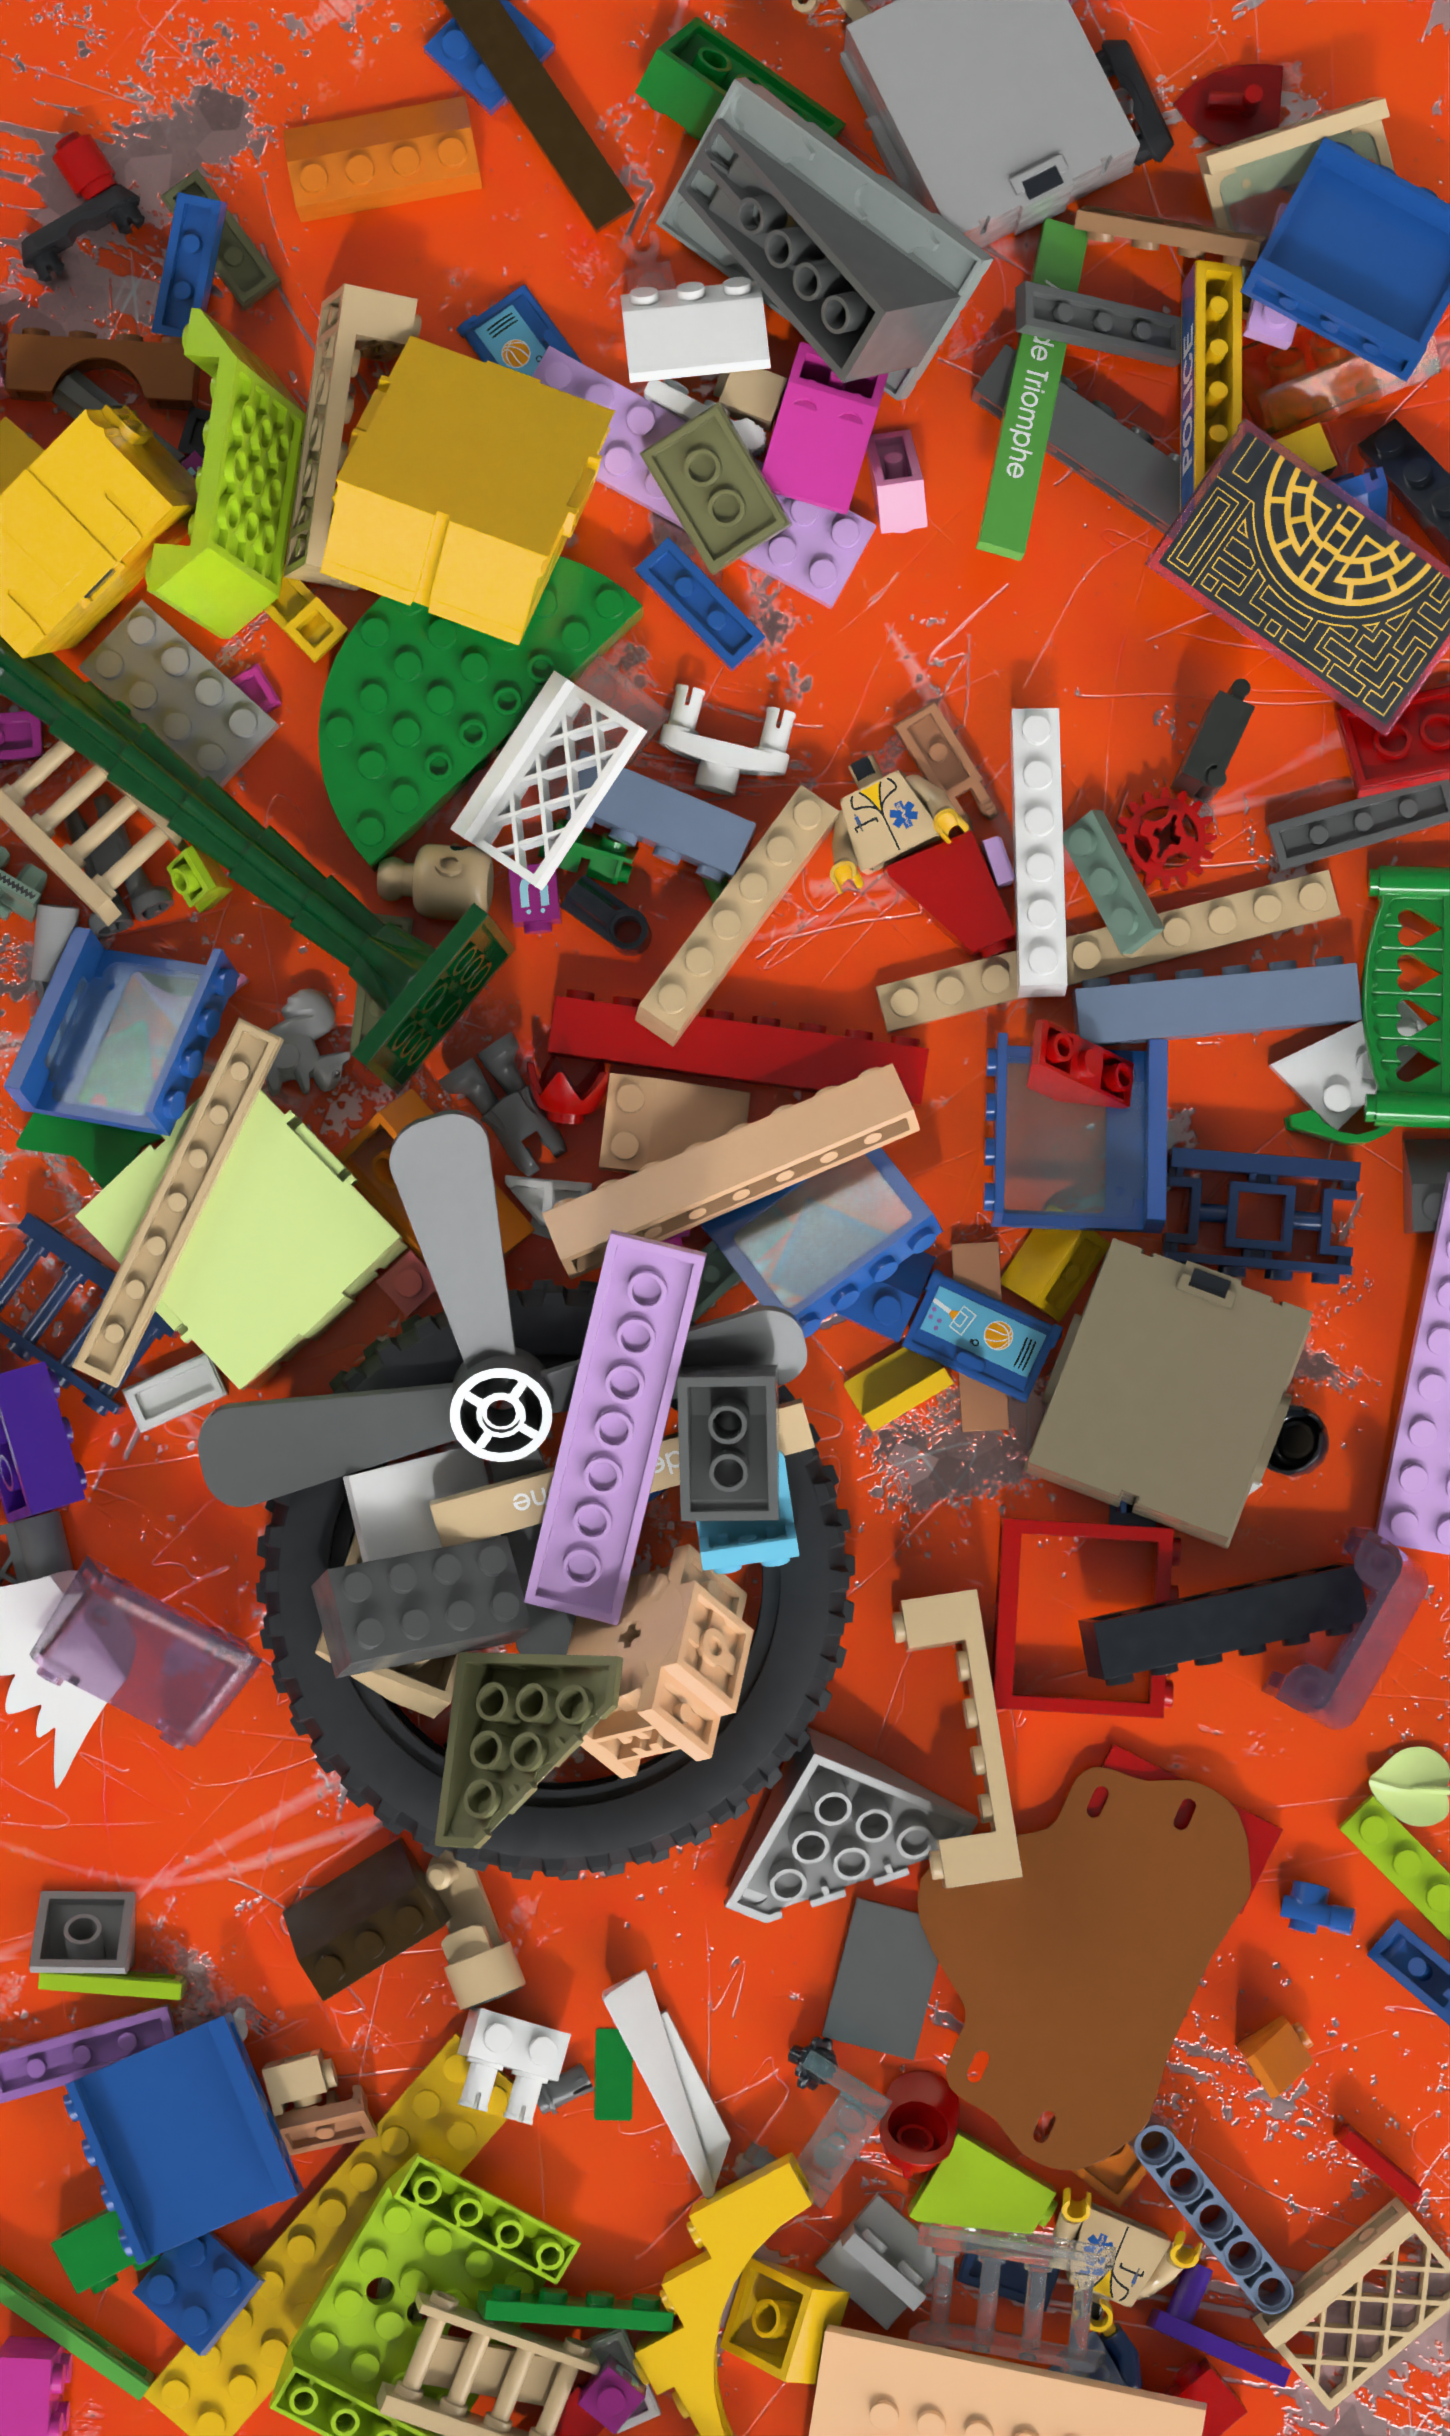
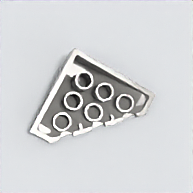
M806 1727L805 1730L811 1738L801 1752L795 1751L789 1761L784 1762L781 1769L783 1776L772 1789L724 1900V1905L726 1908L761 1922L769 1923L784 1918L781 1908L808 1899L813 1908L846 1897L844 1889L846 1886L873 1878L875 1886L908 1876L910 1875L908 1865L929 1859L928 1851L937 1850L935 1840L971 1835L978 1823V1818L851 1745Z

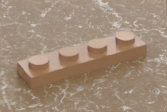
M1085 205L1077 210L1074 229L1087 231L1086 238L1090 240L1114 242V236L1132 239L1131 246L1135 248L1159 250L1160 244L1178 247L1177 254L1180 256L1198 259L1205 258V252L1223 255V263L1241 267H1249L1251 260L1257 261L1268 240L1266 236Z

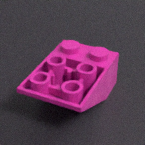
M800 342L762 468V473L775 494L847 515L889 373L843 383L810 344Z

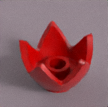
M555 1056L549 1059L539 1082L535 1064L527 1062L528 1080L532 1095L538 1107L547 1111V1120L564 1124L583 1123L585 1114L593 1113L606 1094L609 1085V1074L605 1072L603 1062L595 1064L576 1087Z

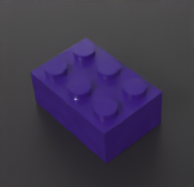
M45 1361L0 1373V1498L8 1523L60 1509L86 1499L83 1491L87 1488L86 1475L82 1465L79 1462L75 1463L70 1444H73L74 1441L72 1427L68 1418L61 1416L57 1399L60 1398L59 1383L55 1373L48 1371Z

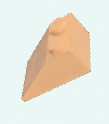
M610 1073L599 1161L600 1170L634 1174L650 1162L665 1161L683 1153L687 1147L694 1143L709 1142L727 1134L734 1126L747 1123L750 1093L659 1078Z

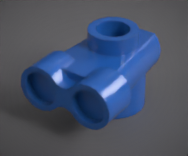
M1293 1880L1290 1896L1284 1895L1280 1916L1290 1919L1288 1928L1316 1935L1317 1927L1320 1926L1328 1928L1331 1932L1351 1936L1356 1910L1351 1907L1334 1904L1333 1906L1328 1905L1330 1888Z

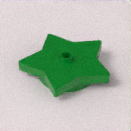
M144 1022L104 1042L79 1102L81 1104L92 1105L98 1096H104L109 1102L108 1108L146 1115L144 1109L156 1083L149 1025ZM33 1113L18 1138L16 1146L28 1151L75 1157L100 1187L104 1189L140 1155L144 1147L164 1138L159 1134Z

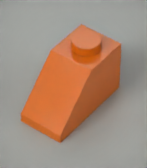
M1283 2015L1235 2044L1256 2080L1272 2100L1281 2095L1314 2063L1307 2051L1314 2046L1307 2032L1299 2021L1291 2025Z

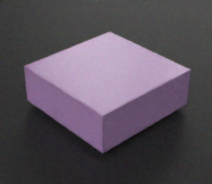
M995 836L983 840L981 849L997 890L1012 885L1015 876L1002 838Z

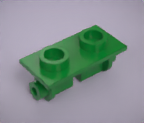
M559 819L557 822L553 821V831L564 828L569 820ZM584 827L558 866V868L577 873L583 857L590 860L586 876L616 886L619 882L628 884L633 866L624 863L632 864L639 847H631L618 842L609 836L610 833H603L601 836L584 831ZM544 845L540 846L538 857L545 858Z

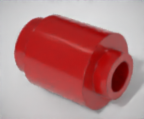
M75 131L56 143L55 148L57 152L52 157V160L77 198H83L87 202L110 187L118 185L114 179L115 170L91 134L81 136L78 131Z

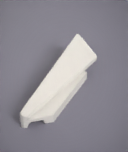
M646 1969L603 1990L602 1999L705 2198L709 2199L714 2195L731 2135L668 2010L665 2009L660 2012Z

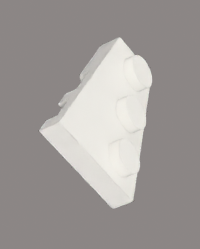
M1404 1001L1398 1003L1397 1011L1402 1016V1019L1397 1023V1030L1401 1035L1412 1036L1428 1027ZM1362 1021L1268 1066L1310 1110L1314 1109L1324 1123L1336 1130L1344 1125L1364 1105L1365 1095L1375 1094L1376 1090L1367 1055ZM1408 1045L1397 1049L1396 1055L1402 1063L1396 1069V1073L1418 1052L1417 1050Z

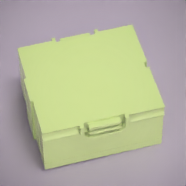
M260 1090L155 1311L174 1331H178L182 1335L180 1338L185 1343L193 1340L239 1390H244L247 1387L260 1390L281 1369L279 1364L282 1361H290L311 1340L318 1341L357 1303L355 1298L378 1277L376 1271L380 1267L383 1269L387 1268L408 1246L401 1240L403 1237L354 1187L358 1180L291 1110L284 1114ZM201 1096L177 1119L170 1136L161 1135L165 1139L163 1143L157 1148L149 1145L75 1215L120 1264L129 1249Z

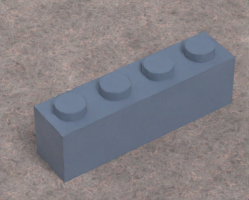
M581 750L577 760L594 754ZM597 766L578 771L580 791L592 787L598 778ZM624 767L585 825L586 828L591 829L595 822L611 829L609 834L611 838L631 847H635L637 841L654 848L652 855L670 864L678 865L682 859L698 866L696 874L719 884L722 883L724 878L731 880L739 870L756 832V823ZM568 782L562 796L569 794ZM570 806L563 807L562 809L568 811V812H567V815H566V818H567L568 820H570V819H571V809H570Z

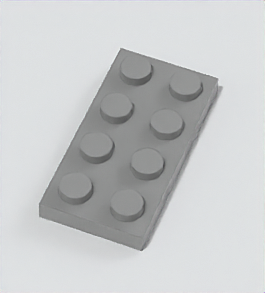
M142 599L78 667L83 674L114 702L121 700L131 709L130 716L139 724L145 722L204 779L209 775L222 788L280 727L277 722Z

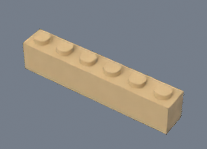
M800 785L641 1001L635 1021L674 1047L832 831L840 811Z

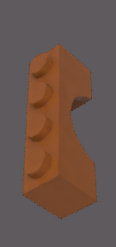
M34 327L23 328L22 334H8L5 390L13 400L52 402L51 399L58 385L76 369L82 374L95 369H113L132 377L141 386L145 399L153 409L189 411L190 407L198 408L200 367L184 355L182 337H163L162 342L157 343L143 342V337L139 335L121 333L115 335V340L97 339L95 333L81 330L70 331L68 337L50 336V331Z

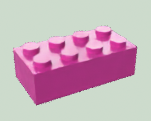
M9 2336L0 2347V2436H62L63 2431H68L70 2402L63 2401V2391L65 2383H70L73 2355L72 2353H65V2348L53 2339Z

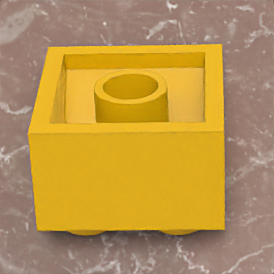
M752 2256L742 2271L720 2348L784 2382L817 2384L825 2330L828 2324L841 2326L850 2292L818 2276Z

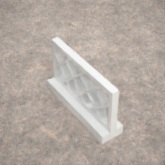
M554 671L450 829L542 891L647 731ZM584 703L588 704L591 708L592 724L573 730V720ZM602 714L608 717L609 719L603 720ZM621 726L627 729L628 732L619 746L606 751L604 732ZM593 735L595 755L576 760L575 741ZM564 745L566 764L547 769V760L555 747ZM597 766L598 778L592 787L580 791L578 771ZM567 775L569 794L550 800L549 780ZM538 784L540 803L521 809V799L528 788ZM570 806L571 819L564 828L553 831L552 811ZM541 815L543 834L524 840L522 820ZM512 824L513 843L499 848L492 846L493 841L503 826ZM544 845L545 858L536 872L532 873L527 869L525 851ZM515 854V861L508 856Z

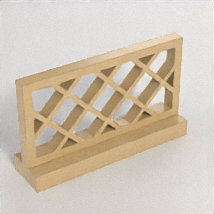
M1396 2196L1292 2285L1294 2296L1292 2303L1285 2311L1271 2315L1261 2311L1253 2318V2321L1265 2338L1277 2349L1330 2412L1450 2310V2290L1443 2296H1427L1429 2272L1450 2274V2259ZM1415 2233L1423 2242L1421 2262L1398 2261L1399 2246ZM1431 2253L1441 2264L1430 2263ZM1389 2255V2261L1383 2260ZM1372 2269L1388 2270L1385 2293L1362 2292L1363 2276ZM1397 2270L1420 2272L1418 2295L1394 2294ZM1353 2286V2291H1347ZM1335 2300L1351 2301L1349 2324L1325 2323L1327 2307ZM1361 2301L1384 2303L1381 2326L1358 2324ZM1393 2303L1416 2304L1415 2320L1407 2327L1391 2326ZM1426 2305H1431L1427 2310H1425ZM1315 2317H1317L1316 2322H1311ZM1299 2331L1315 2332L1313 2355L1293 2354L1285 2343ZM1324 2332L1348 2333L1345 2356L1322 2355ZM1357 2334L1380 2335L1379 2350L1370 2358L1355 2357ZM1390 2336H1395L1393 2339L1389 2341ZM1302 2364H1312L1311 2374ZM1321 2365L1344 2366L1343 2381L1327 2394L1319 2385Z

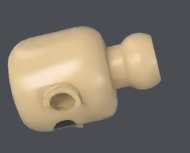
M457 843L452 845L425 844L417 852L415 863H405L398 857H387L379 862L377 873L378 895L387 901H395L403 896L413 897L416 911L426 918L460 920L473 903L486 913L489 912L494 884L493 861L490 855L478 847L460 846Z

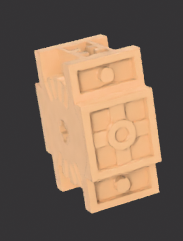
M690 1544L674 1548L669 1567L630 1576L618 1626L577 1615L575 1618L566 1655L619 1656L623 1658L618 1707L606 1720L601 1719L583 1737L584 1742L580 1745L622 1779L637 1776L641 1758L682 1749L695 1761L712 1758L721 1716L736 1713L754 1631L742 1621L747 1593L725 1574L714 1573L713 1569L703 1571L701 1555Z

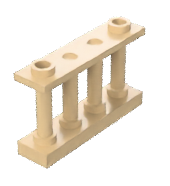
M59 740L11 786L6 783L0 788V819L107 926H110L122 914L112 901L117 895L114 890L167 840L180 852L189 846L182 837L166 827L169 823L166 819L109 781L124 797L71 846L66 843L60 849L51 840L56 834L54 829L108 780L107 775L109 773L88 760L93 767L41 816L36 813L32 818H29L21 810L26 804L23 799L75 752L74 749ZM138 810L154 827L102 876L97 873L90 879L81 870L87 864L84 859Z
M433 2290L431 2296L417 2292L414 2301L418 2312L428 2316L403 2381H397L396 2386L382 2382L376 2402L381 2414L444 2436H555L554 2432L579 2369L598 2375L601 2366L595 2354L591 2352L592 2347L581 2340L566 2337L565 2341L561 2342L504 2321L484 2320L479 2312L459 2306V2300L450 2294L438 2290ZM449 2323L472 2331L448 2396H442L441 2401L424 2396V2390L421 2389L445 2324ZM490 2338L517 2348L492 2412H486L484 2417L468 2411L469 2407L465 2403ZM535 2354L558 2361L561 2364L537 2426L531 2427L528 2432L513 2427V2421L510 2420V2416Z

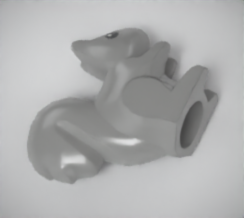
M302 989L287 998V1004L281 1009L285 1020L268 1031L284 1039L265 1079L271 1096L278 1095L282 1083L289 1080H296L302 1093L306 1095L310 1091V1078L314 1079L320 1090L330 1092L339 1084L343 1066L351 1057L349 1052H337L320 1056L315 1040L330 1032L335 1023L336 1013L332 1002L324 993L314 989Z

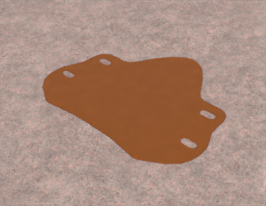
M1092 1767L1076 1778L1057 1820L1047 1829L1016 1835L1023 1877L953 1888H943L941 1879L933 1880L930 1868L921 1878L917 1896L921 1926L936 1959L965 2007V2024L946 2065V2078L949 2087L960 2098L994 2118L1021 2153L1044 2166L1059 2170H1080L1105 2160L1143 2131L1151 2117L1168 2054L1213 1954L1248 1900L1251 1890L1248 1839L1239 1813L1221 1794L1210 1787L1194 1781H1146L1109 1768ZM1099 1786L1106 1787L1109 1795L1101 1814L1098 1817H1090L1087 1813V1806L1095 1789ZM1189 1798L1195 1801L1196 1808L1186 1829L1180 1830L1174 1826V1818L1182 1801ZM979 2051H985L989 2055V2062L983 2076L978 2082H971L967 2077L968 2069L975 2054ZM1051 2111L1056 2117L1048 2139L1043 2143H1038L1033 2137L1034 2130L1043 2112Z

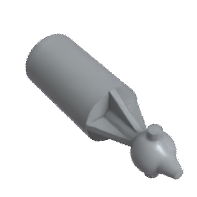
M37 904L31 979L34 980L40 1003L74 927H78L80 911L78 907ZM31 1016L30 1024L32 1023L34 1016Z

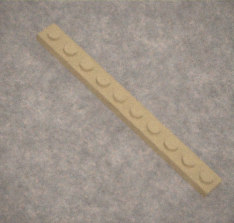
M1325 870L1159 913L1158 916L1165 929L1133 954L1120 953L1107 927L1066 937L1067 987L1080 984L1082 980L1103 978L1338 917L1341 914L1330 872ZM1016 950L992 956L985 960L981 959L876 986L875 988L887 1033L1026 998H1018Z

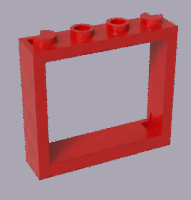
M1000 1517L991 1676L996 1709L1164 1719V1708H1172L1174 1691L1173 1680L1166 1679V1674L1151 1676L1149 1670L1148 1702L1013 1694L1022 1534L1157 1542L1154 1604L1179 1598L1178 1585H1171L1172 1566H1179L1181 1560V1538H1174V1528Z

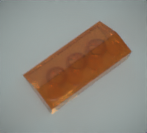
M1299 323L1296 326L1292 344L1287 350L1259 341L1242 347V397L1252 421L1269 443L1318 422L1332 421L1345 412L1364 404L1377 402L1383 396L1407 386L1417 385L1426 378L1442 372L1434 333L1427 344V349L1407 382Z

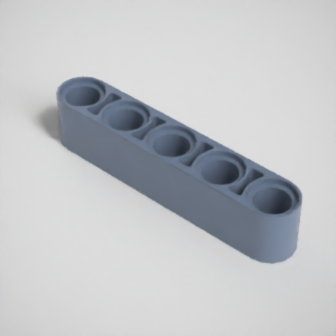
M1151 2115L1143 2131L1127 2142L1133 2153L1253 2304L1263 2313L1270 2315L1285 2311L1292 2303L1294 2296L1293 2286L1289 2278L1164 2121L1158 2116ZM1151 2131L1162 2133L1161 2142L1153 2150L1141 2149L1142 2138ZM1180 2168L1191 2169V2176L1186 2184L1179 2187L1170 2185L1171 2176L1176 2170ZM1209 2205L1220 2206L1219 2215L1214 2221L1210 2223L1200 2222V2213L1205 2207ZM1241 2241L1249 2242V2249L1244 2257L1235 2260L1229 2258L1230 2248L1235 2243ZM1268 2278L1278 2279L1277 2288L1273 2293L1266 2296L1258 2295L1259 2285Z

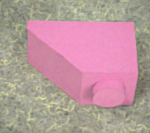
M911 430L870 435L866 453L874 505L881 534L891 532L907 533L913 529L928 527L924 480Z

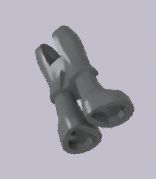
M107 793L93 798L99 819L115 805ZM78 808L64 819L65 828L72 844L89 829ZM124 823L84 859L87 863L84 866V871L90 879L97 873L102 876L133 847ZM142 866L124 881L130 897L132 910L136 919L140 922L150 920L174 905L175 901L167 887L154 886L146 876ZM117 888L114 890L117 895L112 901L122 914L110 926H107L93 912L88 919V925L96 937L119 933L134 925L131 914Z
M511 1031L477 1054L485 1068L502 1087L506 1096L500 1100L497 1098L486 1081L482 1070L473 1058L445 1075L438 1082L448 1094H463L476 1106L483 1115L481 1121L494 1131L514 1165L527 1177H530L538 1172L540 1168L534 1161L528 1147L525 1148L521 1142L523 1139L537 1131L541 1136L540 1140L543 1145L551 1151L556 1159L567 1152V1147L558 1127L554 1122L547 1120V1113L538 1107L532 1095L530 1085H526L515 1063L519 1044Z

